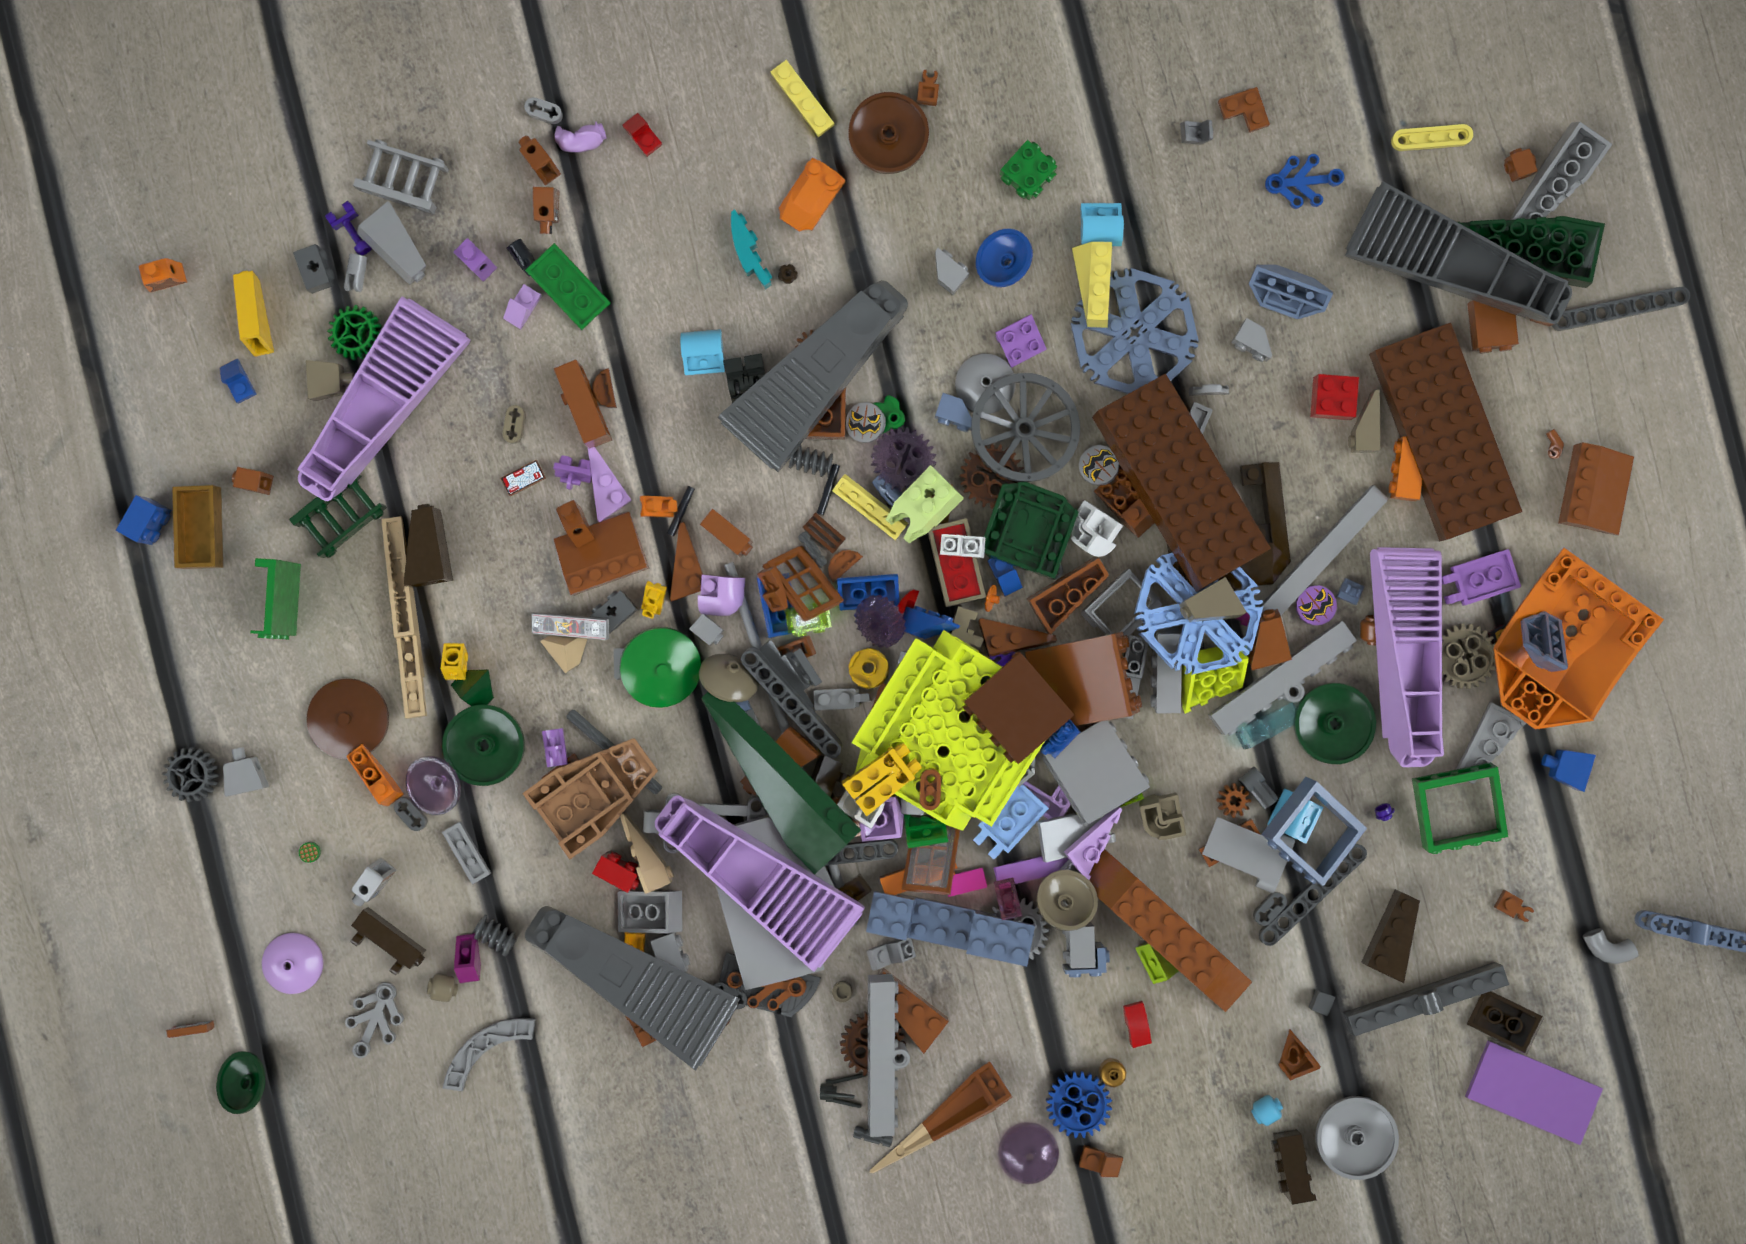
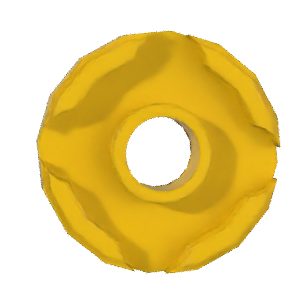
M866 648L856 652L849 663V674L853 682L866 689L881 685L889 673V664L885 655L873 648ZM865 664H873V672L865 673L863 671Z

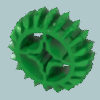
M354 305L352 310L350 306H346V312L339 309L340 316L333 315V318L336 319L335 322L329 321L333 328L327 329V332L333 335L329 336L328 340L333 342L331 344L332 348H337L336 353L339 355L343 354L344 358L348 359L351 357L352 360H356L358 356L360 359H364V353L368 354L380 333L377 330H380L382 325L376 324L379 318L377 316L373 317L374 312L371 310L367 312L366 307L360 309L358 305ZM360 317L366 321L354 324L350 319ZM345 324L346 330L341 334L342 327ZM353 328H355L356 330H358V331H357V333H358V334H357V337H355L354 335H352V334H354V333H353V330H354ZM370 329L369 337L367 341H365V334ZM356 341L360 346L348 348L344 344Z

